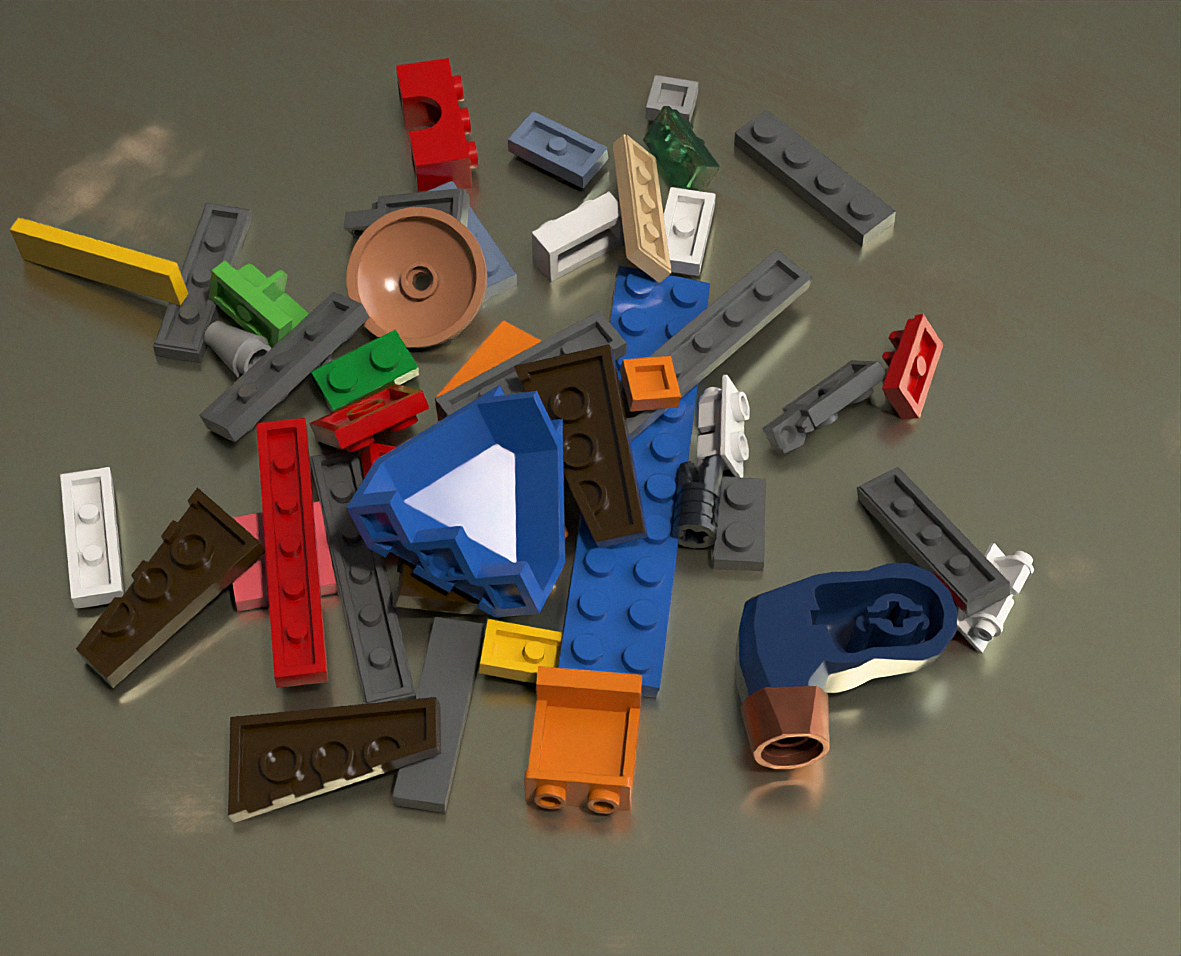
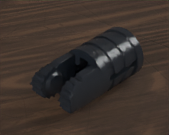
M717 454L704 457L705 459H702L700 476L697 466L695 467L691 461L680 463L672 538H677L678 543L683 546L704 548L714 544L717 539L724 466L723 459Z

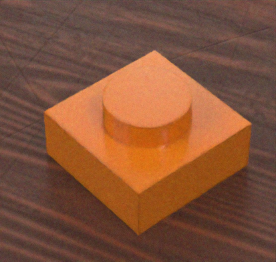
M671 356L623 359L620 373L630 412L678 408L681 393Z

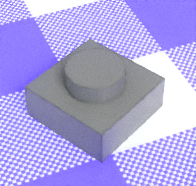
M655 75L646 104L645 119L689 127L698 97L699 82Z

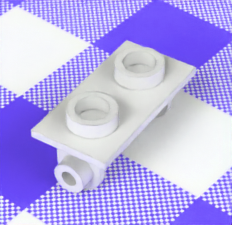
M723 375L722 390L717 387H709L704 390V394L699 398L698 429L701 433L715 431V433L698 436L697 467L699 469L702 468L701 463H703L702 459H705L704 457L717 454L723 459V471L730 469L735 477L743 478V460H747L749 457L748 443L744 435V420L749 419L750 410L746 395L742 391L738 392L728 375Z
M991 543L984 556L1010 582L1011 595L969 617L958 606L956 607L958 611L957 629L978 653H983L988 642L993 637L1001 635L1003 623L1014 604L1012 596L1019 594L1026 579L1030 578L1033 574V559L1026 552L1016 551L1013 555L1005 556L995 543Z

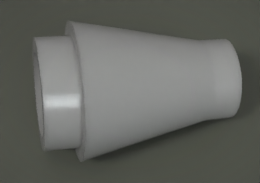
M222 321L212 323L204 334V343L213 349L239 378L271 350L263 336L228 326Z

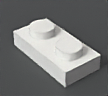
M670 187L664 212L671 272L700 275L715 208L716 194Z

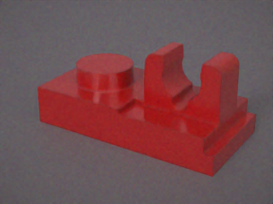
M918 314L913 319H908L904 330L891 332L888 339L896 351L884 352L882 355L883 360L889 367L886 378L883 379L882 390L902 420L920 417L943 348V343L924 314Z

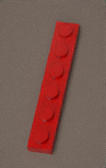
M306 418L256 423L276 688L328 682Z

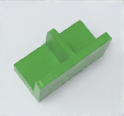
M226 260L211 270L209 298L247 332L263 336L271 349L309 315L305 309L285 293L288 275L283 270H278L268 278L251 263L244 265L237 271Z

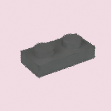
M722 477L717 539L714 543L713 569L763 571L766 479Z

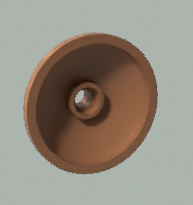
M409 207L395 210L373 222L354 245L346 271L348 297L363 304L370 317L363 325L375 336L381 337L396 329L407 348L421 349L437 346L460 334L477 315L483 303L487 287L485 257L474 235L453 216L427 207ZM422 275H428L430 277L429 287L423 291L417 290L416 280Z

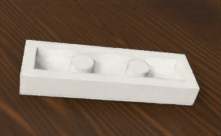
M110 467L60 474L70 593L74 609L110 604L114 597H122L124 595L113 478Z

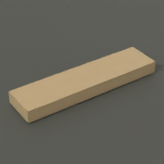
M623 134L613 143L626 257L660 283L671 274V264L656 157L628 135Z

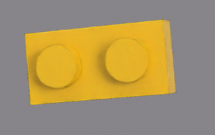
M488 619L478 673L536 684L538 666L557 668L563 632Z

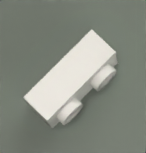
M607 192L594 200L585 201L577 209L556 220L545 222L532 232L533 262L550 282L625 243L620 203L610 192Z

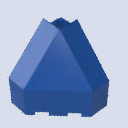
M498 385L376 459L346 509L367 548L385 558L389 552H392L416 565L413 573L449 593L454 586L480 600L477 608L493 617L540 614L565 565L563 419L550 420L537 391L505 395L501 385Z

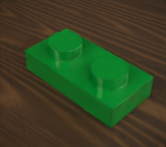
M395 329L313 370L311 376L332 413L393 384L401 385L419 375V367Z

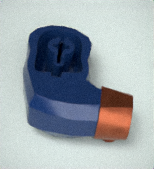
M889 563L865 571L829 572L813 575L747 600L744 604L736 643V684L742 702V717L754 759L760 765L774 769L799 768L819 761L830 750L829 697L827 693H837L852 689L873 678L916 672L937 661L957 632L958 611L949 589L929 570L910 563Z

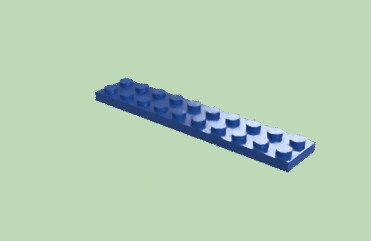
M618 266L609 322L627 342V354L615 360L619 381L622 380L620 369L623 359L648 358L707 308L710 283L671 275L659 283L641 269ZM698 384L680 399L678 408H669L631 441L648 537L599 548L580 510L562 630L563 636L559 650L557 668L642 675V695L653 698L657 697L661 684L678 539L672 538V527L674 525L673 518L680 463L687 462L689 459Z

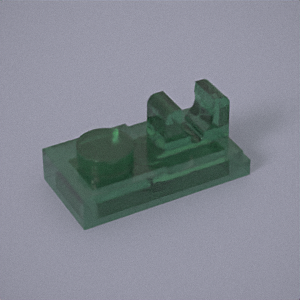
M663 106L643 141L676 188L705 192L721 167L704 145V140L697 137L692 131L693 125L685 121L677 109Z

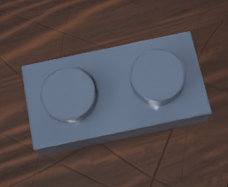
M534 111L529 114L508 138L509 152L581 188H584L608 160V147Z

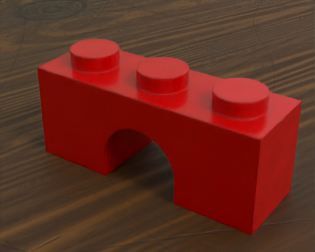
M449 58L396 65L398 94L405 128L430 127L424 130L409 132L411 159L417 191L427 192L450 181H453L457 188H472L471 169L479 168L475 141L467 142L465 135H471L468 108L460 109L458 102H464L461 75L452 76Z

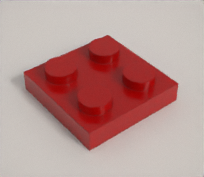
M393 384L309 424L316 441L339 449L346 448L347 452H353L372 444L375 441L373 434L386 428H390L391 432H395L415 424L418 421L416 415L429 409V405L422 390Z

